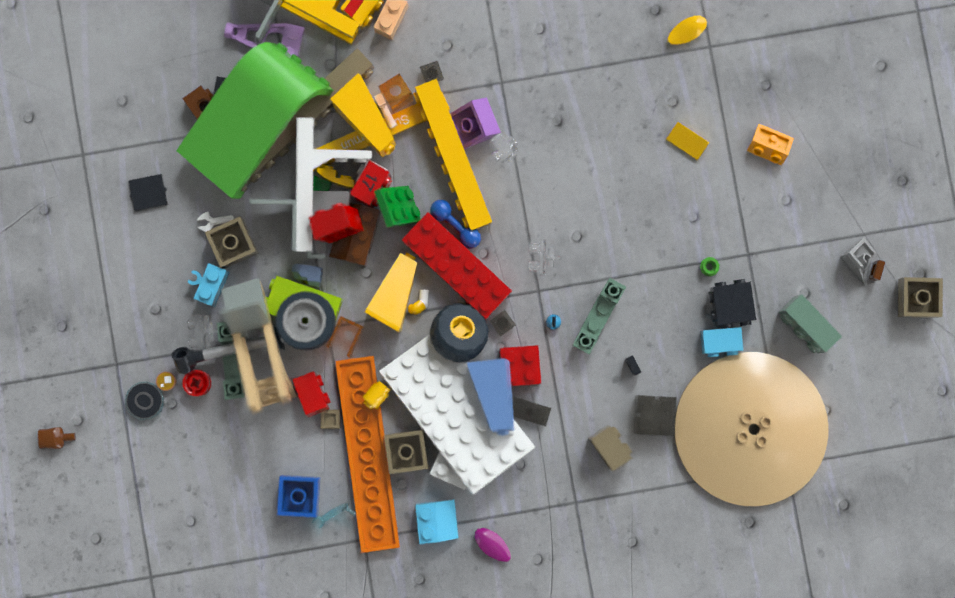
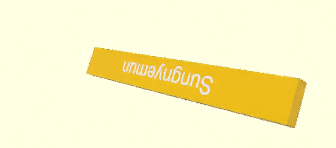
M420 103L392 114L396 123L394 128H389L392 136L424 122L420 113L423 110ZM354 131L314 150H363L370 145ZM331 158L325 163L314 168L313 172L316 171L317 168H322V165H329L334 163L335 158Z

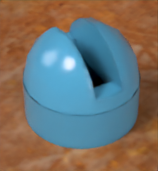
M552 314L547 317L546 325L549 329L556 330L561 325V319L558 315ZM552 317H556L555 327H552Z

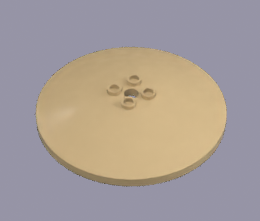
M759 352L738 353L739 355L725 356L700 370L688 383L680 397L674 419V438L678 455L691 478L701 488L716 498L742 506H763L779 502L803 488L814 476L823 460L828 442V418L825 405L812 381L800 369L784 359ZM751 424H756L759 427V431L755 435L749 433V426Z

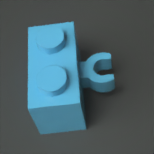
M208 263L203 277L199 272L192 271L191 273L197 276V280L194 282L188 280V283L193 286L199 285L193 299L215 307L222 292L221 289H223L230 272Z

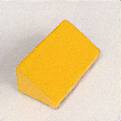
M679 122L676 123L666 138L667 141L696 160L699 159L709 144L708 141Z

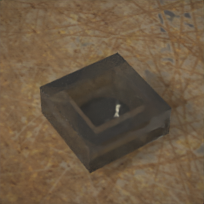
M438 60L420 66L425 83L437 79L438 82L444 80Z
M505 310L489 321L500 337L516 326Z

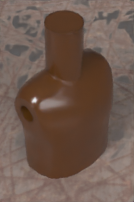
M61 427L38 430L40 449L63 448L64 441L76 440L75 433L64 434Z

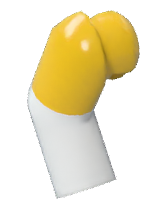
M419 290V300L408 306L410 314L418 315L428 307L429 290Z

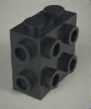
M739 279L734 280V284L726 285V282L714 283L715 287H711L710 292H708V301L713 306V311L710 314L712 322H715V326L721 325V329L733 327V323H740V326L752 325L751 321L757 320L751 282Z

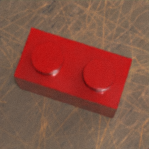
M315 371L292 379L305 415L308 418L330 409L328 404L331 403L328 393L323 392L322 386L324 382L321 375H317Z

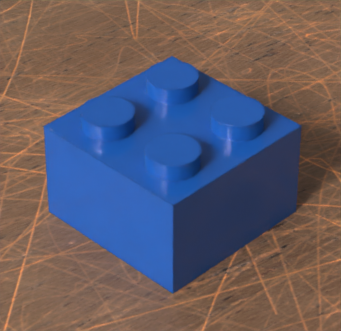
M279 476L277 515L317 517L319 514L321 477Z

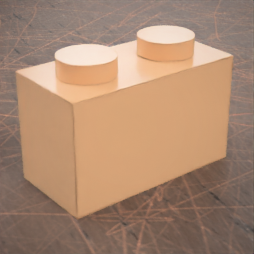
M387 0L374 25V31L392 40L408 9V1Z

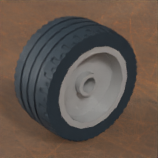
M304 291L290 295L282 302L277 311L276 327L280 337L289 346L299 350H314L323 346L331 338L335 330L336 317L332 306L325 298L313 292ZM304 317L309 319L307 324L302 323Z

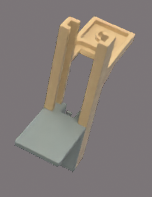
M259 278L221 289L226 309L220 310V315L233 336L247 401L252 413L262 411V407L281 402V404L291 402V398L297 397L296 390L287 376L279 354L264 288ZM255 329H259L260 333H264L274 376L259 381L254 376L246 338L249 337L248 331L253 333L256 332Z

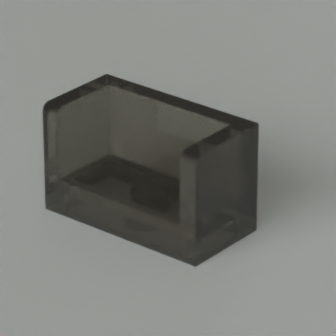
M517 397L513 398V417L546 427L551 412L550 407Z

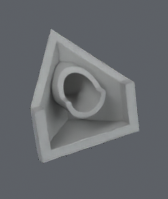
M862 238L845 252L841 258L865 285L872 257L876 252Z

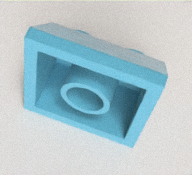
M454 499L416 503L419 544L458 538Z

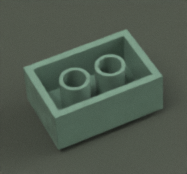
M802 294L794 296L778 311L782 322L786 325L790 324L794 328L793 333L799 339L803 338L807 342V348L813 353H826L843 337Z

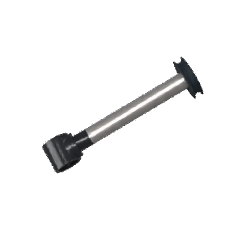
M273 326L278 350L283 349L285 351L284 341L280 337L277 327ZM265 336L246 340L248 351L267 347ZM230 343L196 352L188 347H179L172 352L171 356L177 372L186 374L191 372L199 362L237 353L235 344Z

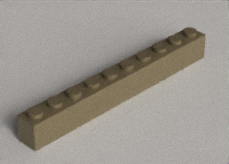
M358 48L324 78L330 82L329 86L334 90L330 96L317 95L311 98L295 113L275 141L271 150L268 151L241 189L244 193L248 190L247 186L251 182H257L262 177L261 173L265 169H271L276 164L275 160L279 156H285L290 150L289 147L293 143L296 144V118H313L314 129L321 117L325 118L331 113L333 104L330 99L358 73L365 80L372 75L373 64Z

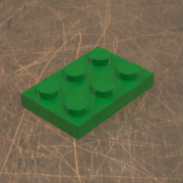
M409 185L380 188L374 191L387 228L416 224L421 220L420 210L415 204L414 194Z

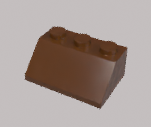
M350 203V207L358 209L364 231L333 242L329 257L366 267L381 211L364 205Z

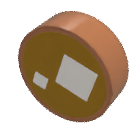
M162 372L157 376L156 384L163 391L172 390L176 385V377L171 372Z

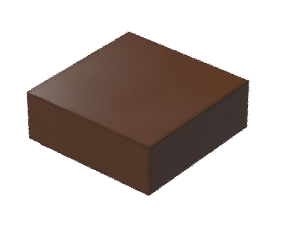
M877 260L873 262L869 280H881L885 261Z

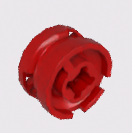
M192 370L184 376L182 385L187 394L203 396L209 392L212 381L207 372Z

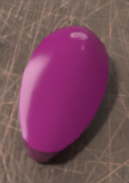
M479 528L475 531L476 543L486 555L502 562H508L511 559L506 543L498 534L486 528Z

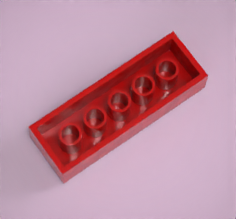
M429 212L402 239V242L485 319L512 293V290Z

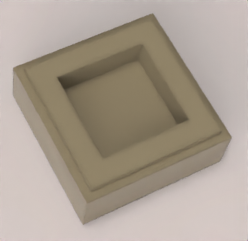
M340 409L321 412L320 429H340Z

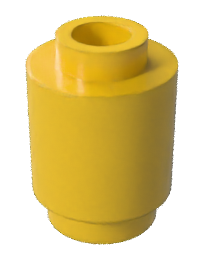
M378 381L363 395L365 399L363 403L371 410L374 407L378 409L389 396L388 393L391 390L381 381Z

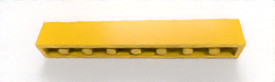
M437 79L416 86V92L413 93L415 101L422 106L423 110L420 111L422 119L429 124L430 128L427 129L429 137L436 142L437 146H434L437 157L441 156L443 160L441 167L444 175H449L450 182H448L451 193H456L457 199L455 203L458 211H463L464 217L462 221L465 228L469 227L470 230H474L491 224L490 214Z

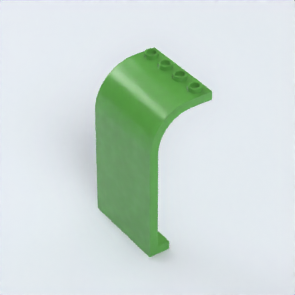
M261 43L247 52L238 61L176 150L229 197L234 199L242 197L244 192L241 189L295 113L311 98L317 95L330 96L334 91L329 86L330 82L323 77H317L315 75L316 71L308 65L305 67L301 63L302 60L295 54H289L287 52L288 48L281 43Z

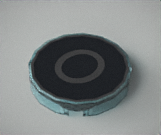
M139 382L127 391L125 406L134 418L147 420L156 417L162 411L164 397L161 389L156 384Z

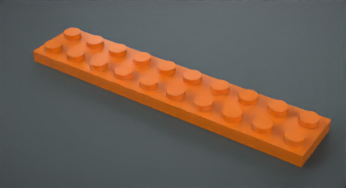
M374 356L335 361L361 553L400 548L391 477L384 440L385 433L381 405L378 409L374 407L371 410L363 403L365 400L363 395L374 383H377Z

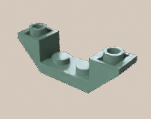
M611 278L608 279L573 343L574 347L590 355L626 286Z
M217 323L218 340L221 345L234 343L232 333L226 323ZM237 354L223 357L225 400L245 398V388Z

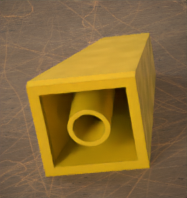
M358 73L330 100L336 112L383 158L394 151L396 143L364 80Z
M407 252L405 255L400 253L365 310L366 314L399 333L403 328L418 263L415 261L416 258Z

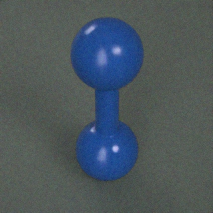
M436 200L430 207L431 215L437 221L446 220L460 233V242L466 248L473 249L480 244V232L477 229L470 230L469 227L465 228L451 215L452 209L447 201Z

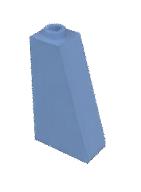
M507 359L468 362L467 367L491 431L497 433V435H509V431H515L509 361Z

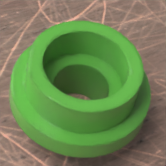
M707 257L702 260L700 270L706 276H714L719 271V263L715 258ZM708 263L712 264V270H707L706 265Z

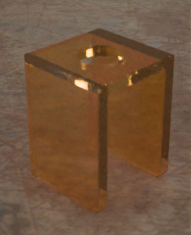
M400 73L378 86L380 93L384 95L393 113L414 100L413 94ZM399 86L401 93L398 96H393L390 94V89Z
M340 316L326 347H332L343 321L359 328L347 353V356L351 358L365 327Z

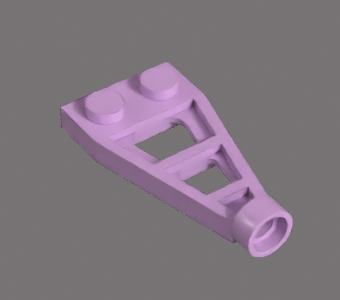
M227 22L224 37L234 39L253 49L257 45L255 42L247 40V34L251 30L258 31L261 24L237 25ZM287 23L272 24L266 36L270 33L282 34L281 44L288 48L287 52L289 54H295L299 57L305 28Z

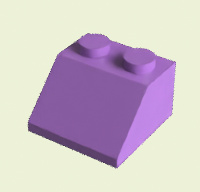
M487 98L472 100L450 113L464 149L489 140L501 133Z

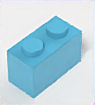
M741 327L700 331L702 354H708V357H718L721 352H727V356L739 355L738 351H743Z

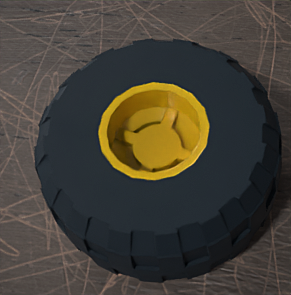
M455 303L445 306L437 313L431 324L429 335L435 350L443 358L453 362H467L476 358L484 349L489 337V327L486 319L476 309L469 305Z

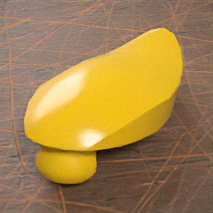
M692 16L682 20L670 32L668 42L678 45L694 40L705 30L707 26L706 19L702 16Z

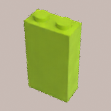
M279 276L271 280L269 285L271 292L269 297H266L269 313L274 316L277 315L282 302L297 292H313L325 298L332 306L336 319L343 302L342 298ZM304 317L302 319L303 324H307L309 322V319L307 317Z

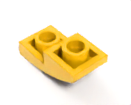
M322 165V168H317V173L335 185L353 189L356 184L351 176L340 175V178H337L338 172L333 170L334 167Z

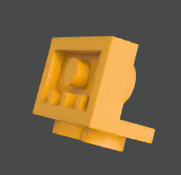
M758 124L747 151L782 165L789 154L794 138Z

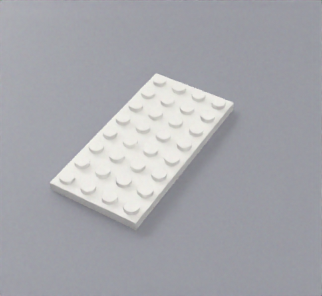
M428 335L381 369L379 373L474 495L532 451L535 446L515 420V431H509V435H497V433L491 431L467 367L468 361L453 362L443 358L435 350L431 343L430 335Z

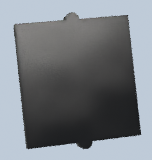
M162 174L129 180L130 197L133 200L134 211L168 205L165 192L167 188L164 187Z

